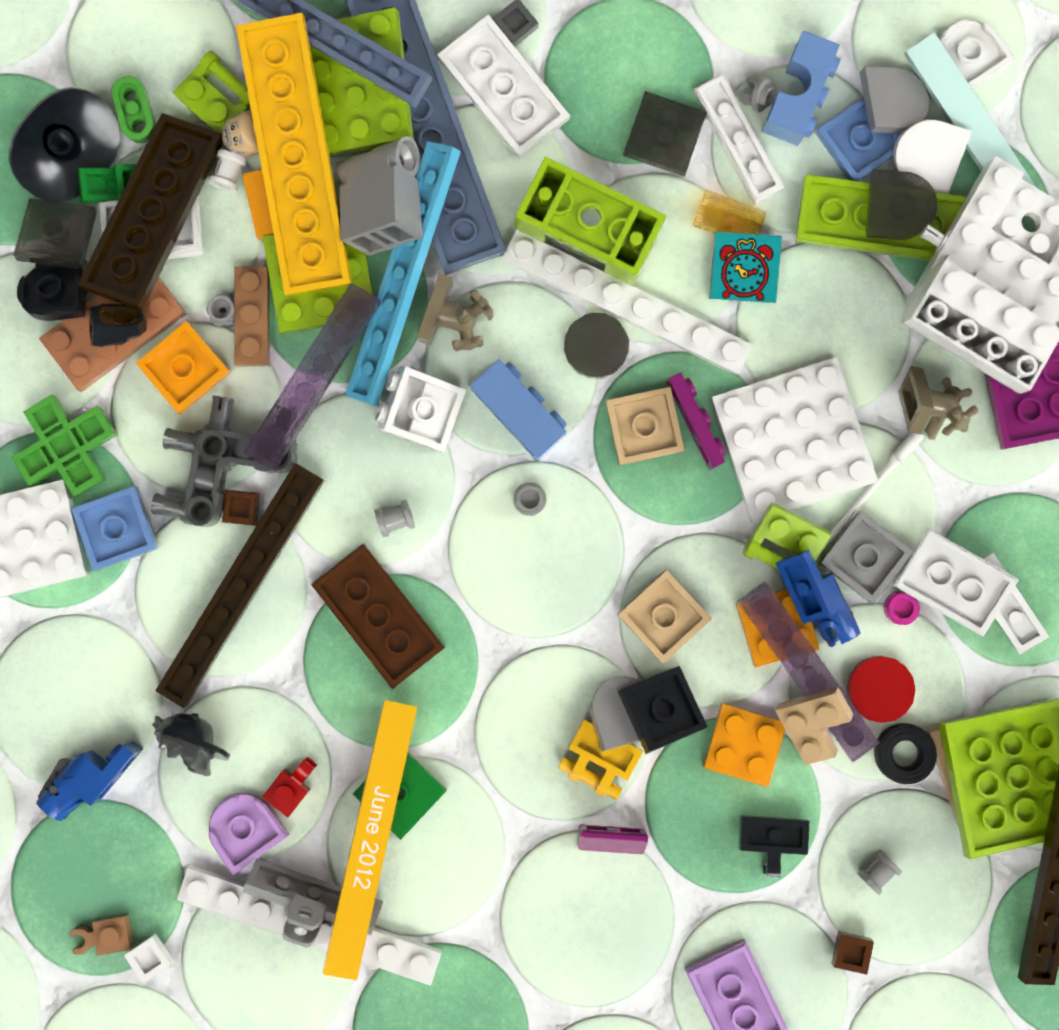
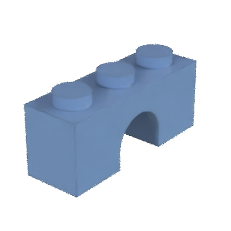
M804 30L802 31L785 73L797 77L802 82L804 93L792 96L779 91L763 127V133L796 146L800 144L804 136L810 138L817 119L812 117L816 106L822 107L829 88L824 87L828 76L834 77L841 58L836 57L840 44Z

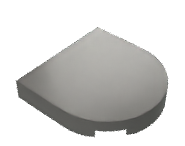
M865 66L860 71L870 133H902L911 125L925 119L929 110V96L924 84L916 75L899 67Z
M628 676L613 677L605 681L593 696L590 705V716L602 752L639 742V738L618 694L621 689L641 682L638 679Z

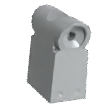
M401 137L378 146L369 152L360 153L337 162V174L343 184L340 186V241L368 256L423 238L418 180L415 177L420 166V153L416 142L411 137Z

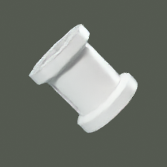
M220 149L217 152L219 160L214 176H210L208 182L216 188L235 193L238 189L236 181L241 167L246 164V160L239 154Z

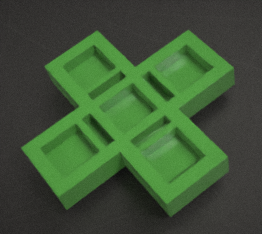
M50 395L23 411L37 434L39 441L11 458L28 486H34L58 471L73 497H79L106 481L90 452L116 437L117 433L101 407L96 406L71 421L58 398Z

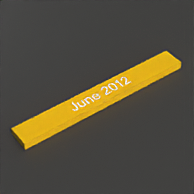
M383 700L323 966V975L357 981L417 712L416 706Z

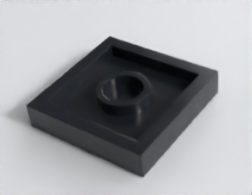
M680 666L623 688L618 692L645 754L708 728Z

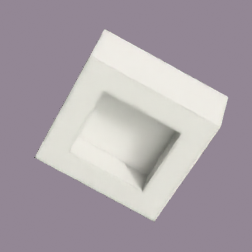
M156 933L124 955L142 984L174 962Z

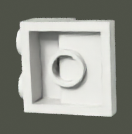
M406 366L399 367L397 372L392 371L386 383V389L390 391L386 403L381 402L376 411L375 421L379 422L377 429L434 450L445 452L466 390Z

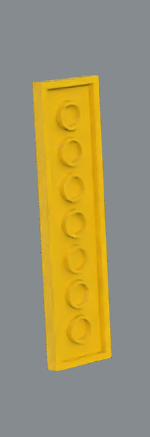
M303 13L236 25L284 295L291 296L352 285L346 246L344 242L340 241V212L305 16Z

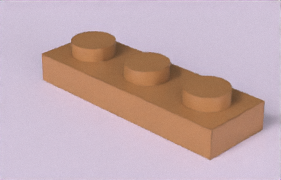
M234 267V365L237 367L270 366V277L268 267Z

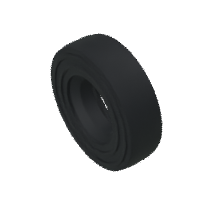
M899 723L886 728L879 735L874 747V757L879 770L888 779L900 784H914L924 780L932 772L936 764L937 751L934 741L925 730L913 724ZM901 741H911L917 748V759L910 766H899L893 758L894 747Z

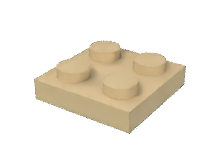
M671 386L605 401L619 466L685 451Z
M668 570L662 572L617 614L662 664L712 620Z

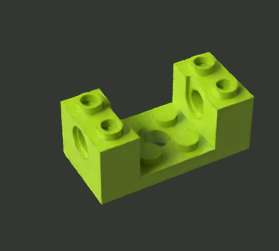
M545 156L515 215V230H519L546 243L548 237H551L604 263L605 273L634 286L659 236L666 215ZM586 210H594L599 214L600 221L594 226H587L582 222L581 214Z

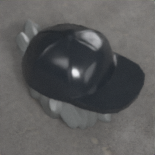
M178 713L167 717L165 720L155 716V722L152 723V726L155 728L154 735L157 736L159 749L167 748L168 758L181 756L183 763L190 772L210 776V760L217 758L227 761L231 757L227 751L213 745L212 726L207 721L199 718L198 714Z

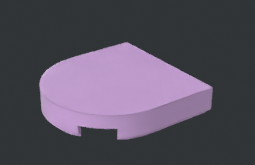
M250 793L234 794L224 799L213 810L209 823L210 842L232 875L239 872L290 835L270 805L261 797Z

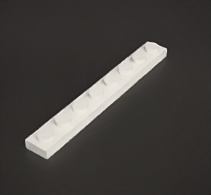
M516 230L502 258L503 262L736 376L739 374L753 346L749 342L519 230Z
M192 865L187 868L177 897L178 901L282 936L289 907L244 893L245 883ZM323 919L317 938L311 946L327 951L333 922ZM301 927L294 930L298 935H305L307 933ZM374 927L372 935L367 934L361 962L431 986L442 950Z

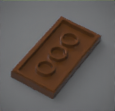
M362 544L311 584L392 689L445 648L365 544Z

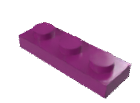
M682 373L670 377L666 384L668 387L671 386L673 398L708 470L725 463L723 456L726 455V450L718 437L713 438L708 428L712 425L710 417L704 407L699 409L694 399L697 396V392L690 378L684 379Z

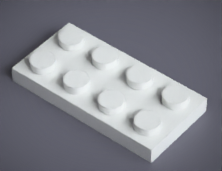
M489 15L485 16L437 54L439 62L518 159L522 158L570 120V114Z

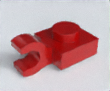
M306 757L293 774L284 769L262 798L288 818L311 790L304 784V781L317 764L309 757Z

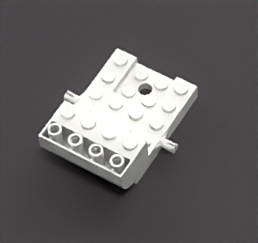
M995 156L983 167L947 232L943 234L929 224L923 229L920 237L937 247L905 303L907 307L903 313L901 323L1021 394L1031 391L1059 341V328L1054 325L1059 320V201L1021 179L1024 172ZM1023 216H1028L1034 220V232H1028L1023 228Z

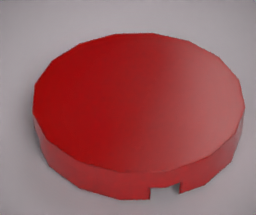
M874 656L858 663L850 673L847 683V694L854 710L867 720L879 723L895 721L905 715L913 704L916 691L913 676L907 667L896 659L884 656Z

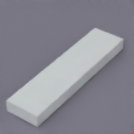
M722 73L694 88L693 93L752 203L756 205L783 191L785 187L724 74Z

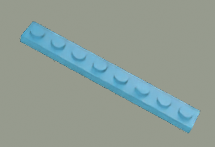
M427 141L416 175L420 194L423 238L392 249L345 396L378 407L461 152L455 147Z

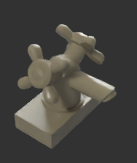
M439 273L417 333L418 340L431 345L437 328L443 326L458 331L460 334V340L452 341L455 351L482 347L483 336L473 337L472 329L475 326L476 318L482 313L490 321L493 318V309L488 301L479 295L477 290L469 292L470 298L474 303L468 308L448 301L453 281L451 277Z
M910 366L898 391L908 432L921 435L925 428L929 440H935L946 418L951 423L942 430L945 436L950 435L954 430L967 432L970 417L978 412V408L973 405L965 412H962L959 402L963 397H969L972 394V390L970 388L961 390L958 387L952 386L951 379L948 377L942 380V384L946 389L944 392L931 390L928 387L924 369Z

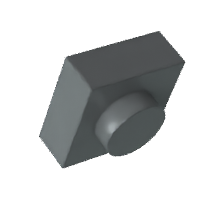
M520 0L513 1L493 17V21L514 47L539 28L537 20Z

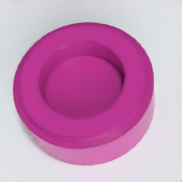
M894 592L884 602L885 616L894 624H910L919 615L920 606L918 600L905 592Z

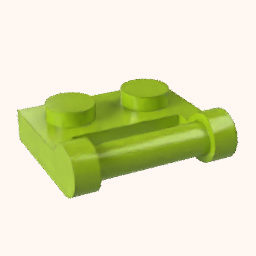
M209 51L202 57L200 64L172 93L209 129L223 134L225 121L231 116L251 110L247 86L220 62L221 58L214 51ZM211 73L215 74L240 98L236 106L206 80Z
M771 501L744 546L742 555L751 560L755 557L778 569L775 563L783 559V557L761 546L762 541L766 538L795 554L809 549L815 562L830 539L831 534L828 530Z

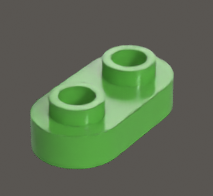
M123 76L114 82L111 89L120 128L130 141L134 143L148 142L156 122L146 88L137 78ZM130 93H136V97L133 100H127V96ZM140 123H144V129L140 132H136V126Z

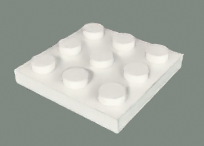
M63 479L0 495V598L90 576L83 542L71 508H74L71 492Z

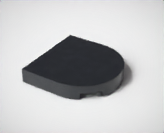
M83 255L40 261L35 264L36 268L30 271L26 277L22 276L17 286L18 301L33 318L42 321H55L85 317L86 291L77 285L87 266V260Z

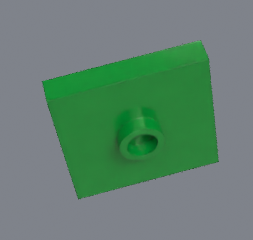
M409 752L406 757L390 829L400 840L447 791V788ZM365 781L353 792V795L360 802Z

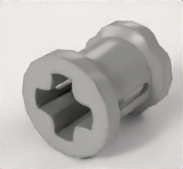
M407 500L401 501V505L386 510H381L380 508L374 510L383 538L389 536V532L404 527L415 528L414 519Z
M881 850L877 852L878 857L864 871L860 870L857 873L878 895L882 893L881 888L895 874L900 875L902 873V870Z

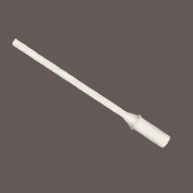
M910 433L895 452L890 454L891 457L887 466L877 476L879 482L871 484L830 531L831 537L825 547L891 470L904 464V460L924 438L922 434Z

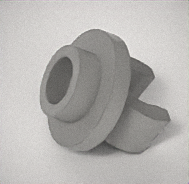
M747 77L746 82L749 88L754 90L749 94L740 92L738 96L744 105L752 106L753 110L762 112L772 104L775 97V88L773 87L772 80L765 77L760 80L755 77Z

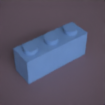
M498 359L470 385V389L538 462L566 436L567 432L564 427L567 424L555 410L549 413L541 405L544 398L533 386L527 389L519 381L522 375L511 362L504 364Z

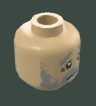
M251 110L229 117L224 123L222 134L226 148L230 152L239 154L244 158L259 154Z

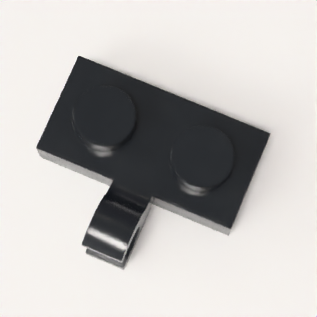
M740 815L739 849L741 851L765 852L763 874H766L767 877H780L781 853L808 855L809 820Z

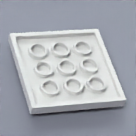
M837 357L710 398L751 523L761 520L771 501L790 511L879 482Z

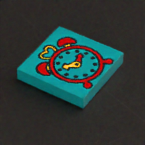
M715 232L709 299L776 303L782 236Z

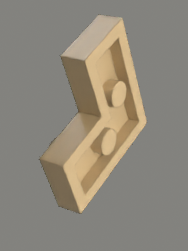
M838 686L778 703L775 709L777 716L805 765L835 758L838 749L826 728L851 722L853 713Z

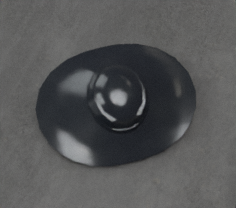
M69 87L50 93L39 101L25 116L11 139L8 161L12 174L23 188L37 198L49 202H62L80 196L77 176L78 168H109L112 164L120 143L119 122L108 104L98 95L85 89Z

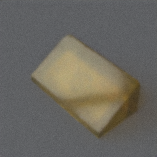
M705 190L692 226L711 233L727 232L759 235L766 218V211Z

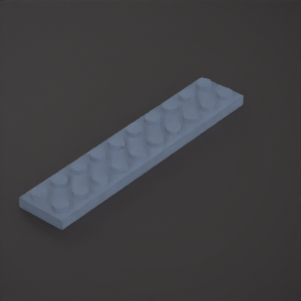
M346 0L351 16L395 7L399 11L404 59L433 78L417 107L410 106L413 138L419 148L420 163L427 141L452 146L461 151L432 238L444 274L448 275L504 255L506 252L505 245L416 0Z

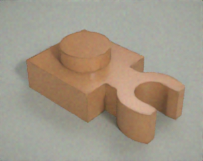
M129 913L98 918L92 922L93 929L81 925L70 932V936L80 935L85 941L84 945H78L72 949L73 954L76 955L85 953L92 946H96L97 956L127 951L134 947Z

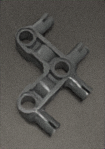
M213 395L209 424H205L203 429L191 433L166 428L164 436L177 439V441L163 439V448L191 452L192 462L184 498L155 493L152 502L163 503L166 506L151 505V513L154 515L180 518L181 522L201 527L216 525L222 516L227 471L231 470V467L239 464L254 467L255 470L261 472L287 473L290 472L294 463H297L298 456L296 450L298 443L293 438L299 410L278 406L274 435H270V438L232 432L228 427L234 399ZM219 438L222 443L221 450L217 454L211 455L208 445L211 440ZM279 449H285L288 455L287 461L281 466H276L273 462L274 453ZM206 503L210 508V514L206 520L201 521L197 516V509L201 504Z

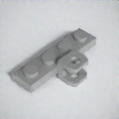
M257 858L245 882L243 892L289 907L283 929V939L303 947H310L317 938L323 919L334 922L341 886ZM376 898L367 933L369 935H372L383 904L382 900ZM301 927L307 933L305 935H298L294 930Z

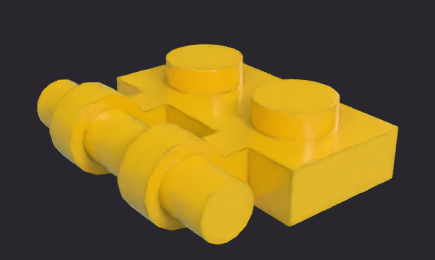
M584 718L568 747L571 751L579 754L577 760L573 762L563 757L557 768L567 773V778L575 782L580 780L595 788L594 792L603 797L606 794L617 800L622 788L612 783L615 775L628 781L643 750L633 744L602 752L593 723ZM589 760L605 768L602 776L585 768Z

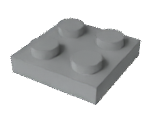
M858 511L818 563L870 604H874L914 551L863 511Z

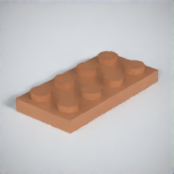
M160 277L142 311L146 317L147 330L140 337L130 339L123 345L91 346L89 332L90 307L100 304H120L96 295L86 303L85 317L64 319L39 338L78 391L83 392L187 315Z

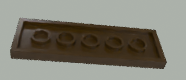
M164 113L161 114L77 284L82 290L143 311L217 157V152L223 144L222 133Z

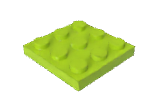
M274 234L262 236L278 329L281 335L370 319L375 305V298L367 254L345 243L352 285L286 296L284 295Z

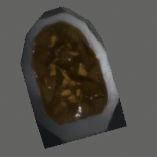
M100 304L90 307L89 332L91 346L123 345L130 339L140 337L147 330L146 317L140 310L123 304Z

